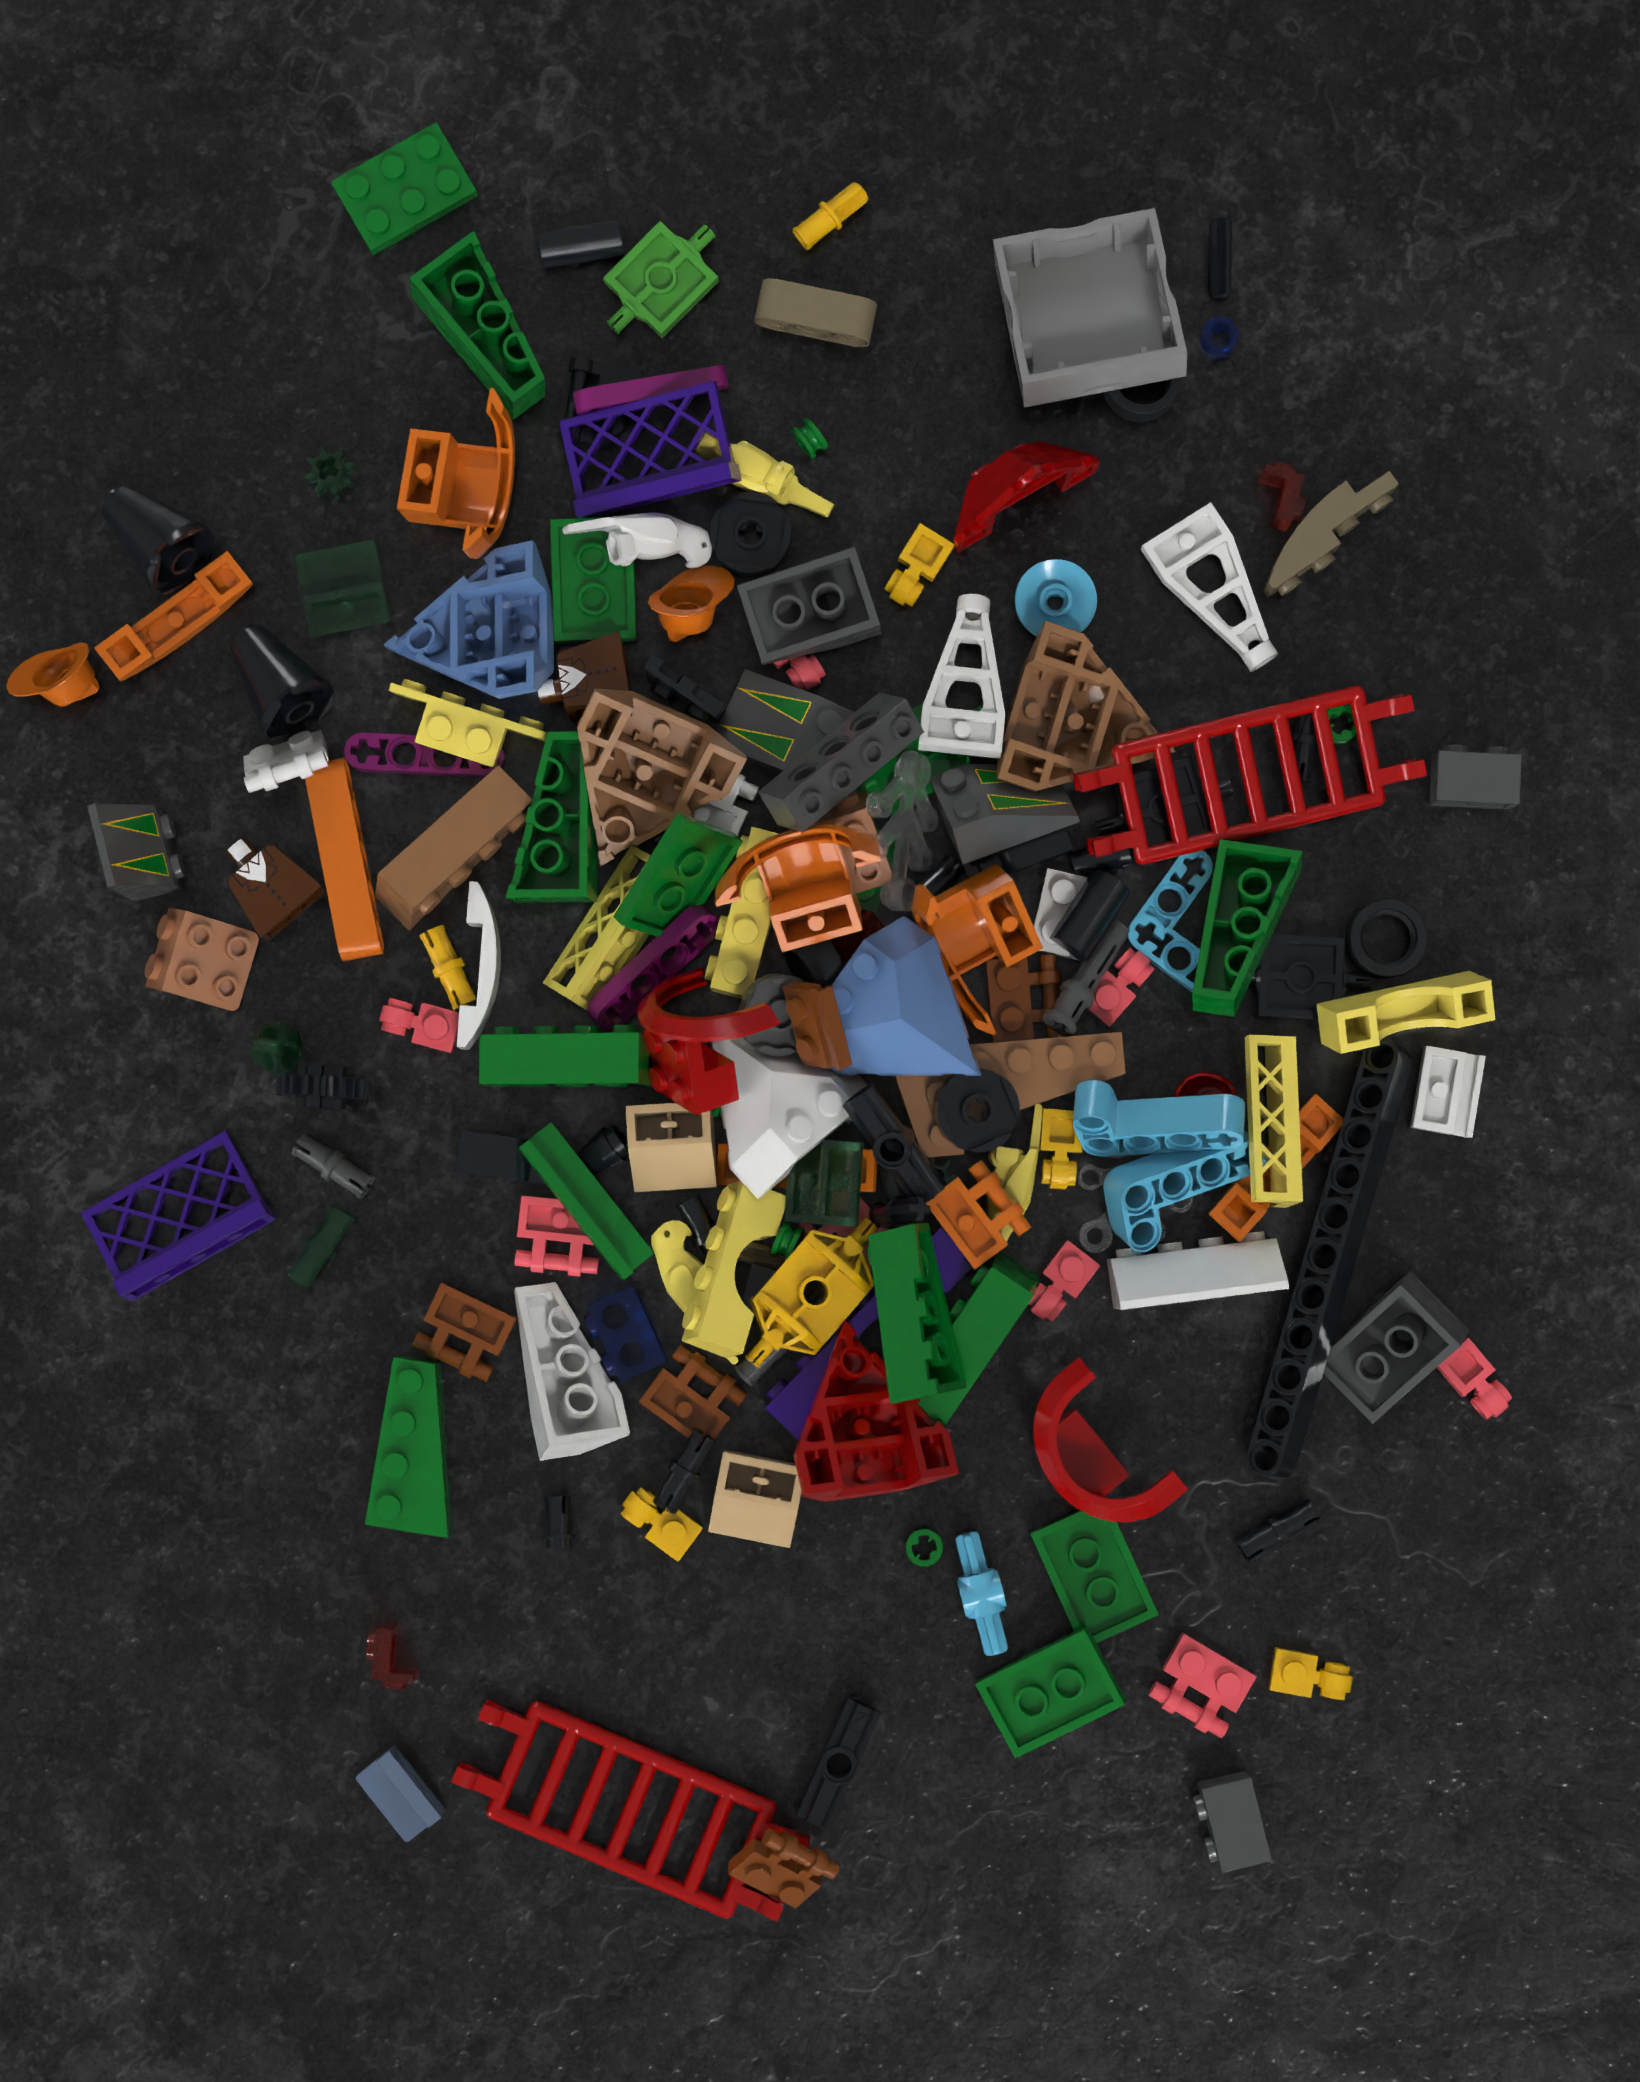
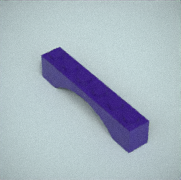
M939 1228L935 1233L931 1231L944 1292L948 1293L972 1268V1265L951 1237L942 1228ZM872 1289L856 1306L858 1312L848 1321L850 1326L857 1332L855 1335L857 1339L868 1326L879 1318L876 1294ZM842 1324L828 1339L829 1342L816 1355L805 1354L795 1364L800 1371L789 1383L782 1377L766 1394L771 1401L765 1408L798 1441Z

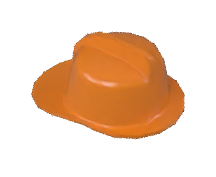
M707 565L690 568L678 574L665 586L654 592L649 597L648 605L658 613L660 623L667 630L670 641L678 642L688 635L699 634L710 628L716 605L729 595L734 588L735 580L731 572L722 567Z
M82 642L32 656L12 672L6 685L9 694L13 696L25 697L39 694L54 705L61 707L96 694L100 687L95 678L93 667L87 659L89 647L86 643Z

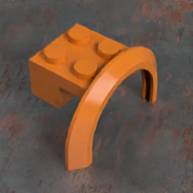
M490 388L486 413L491 418L495 428L497 448L457 443L451 433L410 428L397 509L408 522L466 529L462 550L471 559H479L500 536L507 518L513 489L515 470L514 429L511 417L494 388Z
M833 824L811 825L803 833L789 830L777 834L747 850L725 872L716 886V907L741 900V886L744 879L752 870L758 867L769 899L770 919L782 952L862 931L861 906L841 845L851 849L857 868L881 861L879 843L874 836L867 832Z
M997 863L935 897L924 885L918 884L915 886L911 906L915 924L935 937L939 942L942 952L940 956L946 974L951 979L960 1009L975 1028L991 1035L996 1034V1031L988 1013L971 994L960 975L995 956L1008 968L1043 949L1014 880Z

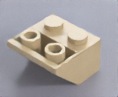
M676 1103L626 1106L627 1143L634 1192L718 1187L713 1109L699 1115H694Z
M725 1449L723 1451L708 1532L790 1548L801 1497V1487L795 1463Z

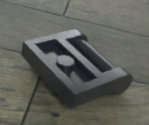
M572 357L568 370L572 373L565 419L580 416L576 413L572 393L586 388L588 377L599 379V385L643 378V370L593 362L581 357ZM626 414L617 416L608 432L626 442L635 427V420ZM606 419L594 423L602 427ZM559 426L557 439L563 441L561 428ZM580 426L572 428L575 444L591 446L599 433L593 428L591 430L581 429ZM605 436L599 448L621 451L623 447Z

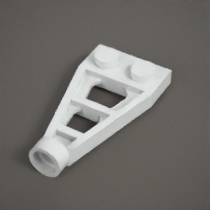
M1211 502L1141 546V551L1162 583L1239 653L1250 672L1262 667L1278 655V652L1269 640L1234 537ZM1209 554L1216 555L1220 559L1226 576L1225 584L1212 593L1201 591L1186 575V570L1189 566ZM1230 593H1235L1239 597L1246 612V620L1234 627L1227 625L1214 609V603ZM1259 641V645L1249 650L1248 645L1250 642Z
M964 594L958 597L956 619L922 706L920 725L924 733L919 736L918 750L1001 758L1005 709L989 622L990 600L983 595ZM960 643L980 645L981 669L955 666L954 661ZM955 681L977 683L981 688L983 708L980 711L948 708L945 700L952 683Z

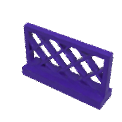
M716 381L559 421L576 496L573 505L577 518H596L742 481L739 465L734 462ZM708 393L711 410L702 423L685 411L694 396ZM684 399L679 407L671 403ZM663 404L676 412L665 432L660 431L647 422L655 406ZM644 410V412L642 413L641 417H639V416H637L636 414L632 413V412ZM625 414L637 422L626 442L608 432L616 417ZM682 416L700 427L688 448L671 438ZM606 419L602 427L594 423ZM713 420L715 422L716 431L710 428V425ZM587 424L599 432L588 452L576 446L572 428ZM643 427L661 437L649 458L632 447ZM706 432L719 440L722 457L706 460L695 453ZM605 436L623 447L611 468L594 457ZM667 442L685 452L677 468L667 470L656 463ZM629 452L646 462L638 478L631 480L617 472ZM578 454L584 457L581 464L579 462ZM691 457L699 461L698 463L687 465ZM590 462L608 473L599 488L586 491L583 474ZM652 467L660 471L659 473L648 475ZM614 477L621 481L620 483L610 485Z
M227 1131L218 1134L81 1212L115 1279L113 1284L119 1296L131 1302L277 1220L270 1206L265 1203ZM224 1145L230 1156L225 1173L206 1169L205 1166L210 1152ZM199 1159L197 1166L191 1165L192 1162ZM182 1168L195 1171L188 1194L169 1189L173 1174ZM234 1168H236L240 1177L232 1176ZM203 1174L222 1178L216 1201L196 1196ZM163 1180L161 1187L154 1185L157 1182ZM230 1181L244 1184L251 1196V1199L237 1207L223 1204ZM145 1189L159 1192L152 1215L133 1210L137 1194ZM167 1194L186 1199L179 1222L160 1217ZM126 1201L125 1207L118 1206L120 1203ZM194 1201L213 1206L209 1223L200 1228L187 1224ZM110 1209L123 1212L116 1235L102 1232L96 1217ZM221 1209L228 1210V1212L219 1216ZM131 1215L150 1220L143 1243L124 1238ZM158 1222L177 1227L173 1243L165 1248L151 1245ZM185 1229L193 1231L183 1237ZM106 1238L114 1240L111 1248ZM125 1243L140 1247L141 1250L136 1264L122 1271L117 1261L121 1244ZM149 1250L156 1252L147 1257Z

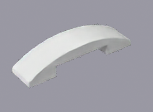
M469 881L466 923L471 927L482 928L477 1005H460L457 1047L464 1050L471 1049L488 1021L496 999L501 968L500 937L495 914L483 887L478 882Z

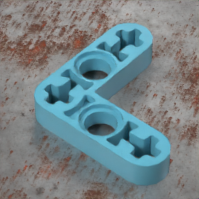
M1204 851L1179 856L1128 926L1130 930L1127 938L1129 946L1135 952L1141 951L1151 959L1153 965L1191 992H1193L1195 976L1193 982L1188 980L1186 976L1196 968L1200 949L1174 931L1173 928L1212 874V860ZM1197 858L1202 862L1200 870L1204 874L1202 877L1197 874L1192 876L1186 886L1193 888L1191 894H1188L1182 885L1170 881V878L1174 875L1179 881L1187 871L1186 865L1183 864L1184 860L1192 862ZM1173 890L1180 896L1181 905L1177 911L1169 913L1159 907L1158 896L1162 891ZM1148 924L1154 927L1152 936L1160 942L1164 940L1165 935L1172 939L1162 949L1159 958L1152 954L1158 946L1148 940L1143 945L1137 941L1139 933L1135 930L1137 925L1141 928ZM1182 947L1189 952L1190 963L1186 969L1176 970L1169 965L1167 955L1172 948Z

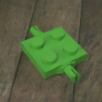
M659 221L603 278L604 283L620 298L623 305L606 321L609 327L614 329L615 333L620 334L636 318L645 322L663 338L719 282V277L703 262L699 253L716 237L711 229L708 230V226L703 224L687 241L682 237L674 235Z

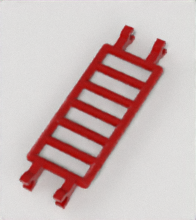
M1359 685L1115 744L1112 749L1114 765L1071 774L1074 790H1080V792L1119 783L1128 830L1085 839L1088 855H1094L1097 858L1116 851L1132 848L1135 861L1140 865H1145L1218 847L1220 839L1238 842L1379 807L1386 801L1384 785L1427 776L1424 759L1416 760V758H1411L1380 767L1371 725L1372 720L1415 711L1412 695L1403 696V694H1398L1367 703L1364 689ZM1350 704L1368 792L1345 798L1327 709ZM1311 713L1329 802L1306 808L1288 719ZM1272 723L1290 809V812L1271 817L1266 815L1249 728ZM1233 732L1251 821L1228 827L1209 738ZM1193 742L1212 831L1188 837L1170 748ZM1154 752L1172 837L1170 842L1153 846L1148 845L1130 757Z
M486 1700L478 1720L517 1734L499 1779L461 1761L457 1766L451 1783L491 1797L486 1808V1815L490 1819L725 1919L732 1917L739 1903L778 1922L784 1907L783 1902L746 1885V1883L732 1876L722 1899L699 1889L734 1803L758 1812L744 1847L753 1839L762 1842V1837L768 1829H772L780 1834L788 1832L798 1838L799 1844L807 1848L809 1847L810 1836L772 1822L777 1811V1805L773 1800L541 1701L532 1702L526 1715L523 1716L494 1701ZM542 1720L563 1729L564 1733L530 1814L526 1816L505 1806ZM582 1737L603 1746L566 1833L545 1824L544 1821L578 1740ZM619 1753L642 1764L606 1849H603L582 1839ZM659 1770L680 1779V1782L645 1866L621 1855L656 1771ZM697 1786L719 1797L686 1877L681 1882L660 1873L694 1789Z

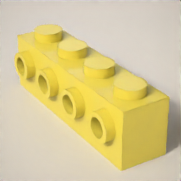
M751 827L749 837L741 836L743 842L737 850L736 859L756 844L779 833ZM758 867L752 870L744 879L741 886V900L732 902L729 916H720L715 939L722 941L718 956L710 955L705 973V979L711 980V991L742 999L744 992L758 978L772 924L769 899Z

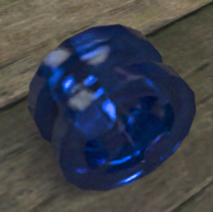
M1219 316L1209 320L1204 326L1200 337L1201 347L1204 352L1215 358L1229 355L1238 342V327L1227 317ZM1216 329L1217 333L1220 332V329L1225 330L1228 333L1225 340L1227 345L1222 346L1221 341L1218 346L1211 342L1213 337L1211 330Z

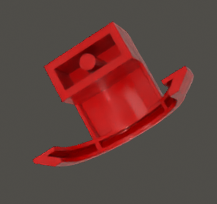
M701 967L672 977L659 984L641 1000L637 1008L638 1021L646 1029L643 1031V1041L650 1055L651 1068L649 1069V1080L655 1091L694 1115H699L739 1100L734 1061L701 1042L736 1039L780 1025L773 1010L765 1002L740 1011L707 1017L680 1016L662 1010L661 1007L670 999L707 985L706 980L702 979L705 969Z
M1078 1357L1049 1383L1040 1397L1036 1408L1033 1436L1035 1453L1042 1470L1055 1490L1066 1501L1090 1516L1112 1522H1133L1152 1517L1167 1508L1188 1489L1175 1472L1170 1470L1155 1484L1141 1493L1124 1498L1105 1497L1130 1474L1076 1409L1072 1408L1061 1417L1071 1399L1096 1378Z

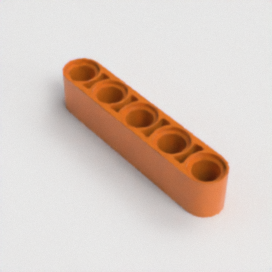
M343 757L329 760L328 767L314 771V776L305 778L336 942L341 960L345 962L384 954V943L351 774L347 760Z

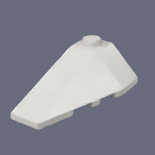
M556 1282L516 1287L514 1294L525 1378L539 1460L580 1455L628 1436L630 1430L622 1394L616 1383L610 1381L600 1364L601 1358L595 1348L592 1349L584 1337L579 1328L580 1323Z

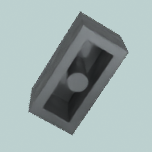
M1465 745L1443 746V751H1438L1431 757L1429 806L1513 809L1520 804L1521 754H1509V748L1486 747L1484 748V753L1468 752V746Z
M1241 1771L1197 1782L1200 1795L1193 1796L1199 1821H1207L1210 1836L1204 1837L1203 1840L1209 1862L1217 1861L1222 1873L1272 1861L1250 1775L1246 1771Z

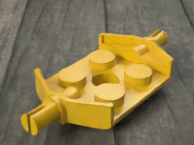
M864 1217L854 1231L845 1238L815 1230L807 1231V1236L760 1291L749 1299L762 1333L760 1341L745 1356L749 1362H752L759 1369L760 1365L772 1351H778L780 1348L816 1355L874 1286V1281L862 1253L865 1248L862 1246L868 1240V1235L873 1234L878 1229L875 1224H870L871 1221ZM813 1280L819 1281L825 1288V1297L817 1305L809 1304L803 1294L806 1284Z

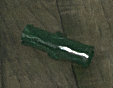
M333 1204L316 1233L309 1234L305 1240L308 1245L287 1275L300 1285L310 1288L327 1259H333L338 1252L335 1247L350 1224L354 1222L355 1217L343 1208Z

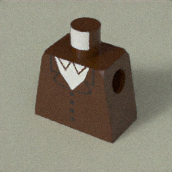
M611 633L557 654L559 676L548 678L538 690L541 705L564 701L570 721L579 722L595 689L632 691L626 651L620 633Z
M244 837L234 843L226 852L239 868L227 880V883L257 934L266 941L273 938L327 892L323 885L273 844L267 845L258 853Z

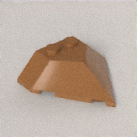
M1048 621L1043 622L1022 666L1004 725L1001 758L997 759L996 779L1034 792L1072 782L1071 774L1114 765L1112 749L1115 744L1158 734L1149 722L1151 719L1110 667L1107 668L1092 649L1094 646L1085 634ZM1173 747L1170 748L1171 753L1176 752ZM1154 752L1130 757L1131 765L1153 759L1155 756Z
M595 689L577 724L600 866L614 859V855L633 844L636 847L666 830L677 812L691 816L693 815L692 811L714 800L716 802L729 795L747 760V756L709 725L636 692Z

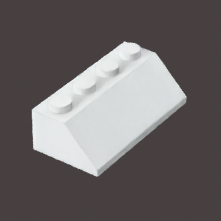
M1264 1231L1248 1233L1238 1243L1224 1244L1223 1236L1198 1239L1199 1248L1183 1249L1182 1242L1157 1244L1158 1253L1142 1255L1141 1252L1134 1251L1132 1248L1116 1250L1117 1258L1107 1259L1113 1309L1124 1310L1289 1289L1288 1278L1277 1239H1265Z

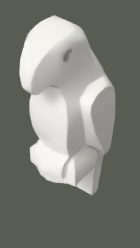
M662 513L605 517L568 524L562 529L564 534L599 530L608 532L609 536L606 540L610 563L612 562L614 565L628 566L636 558L654 560L679 553L687 561L685 564L687 568H698L707 563L712 553L708 531Z

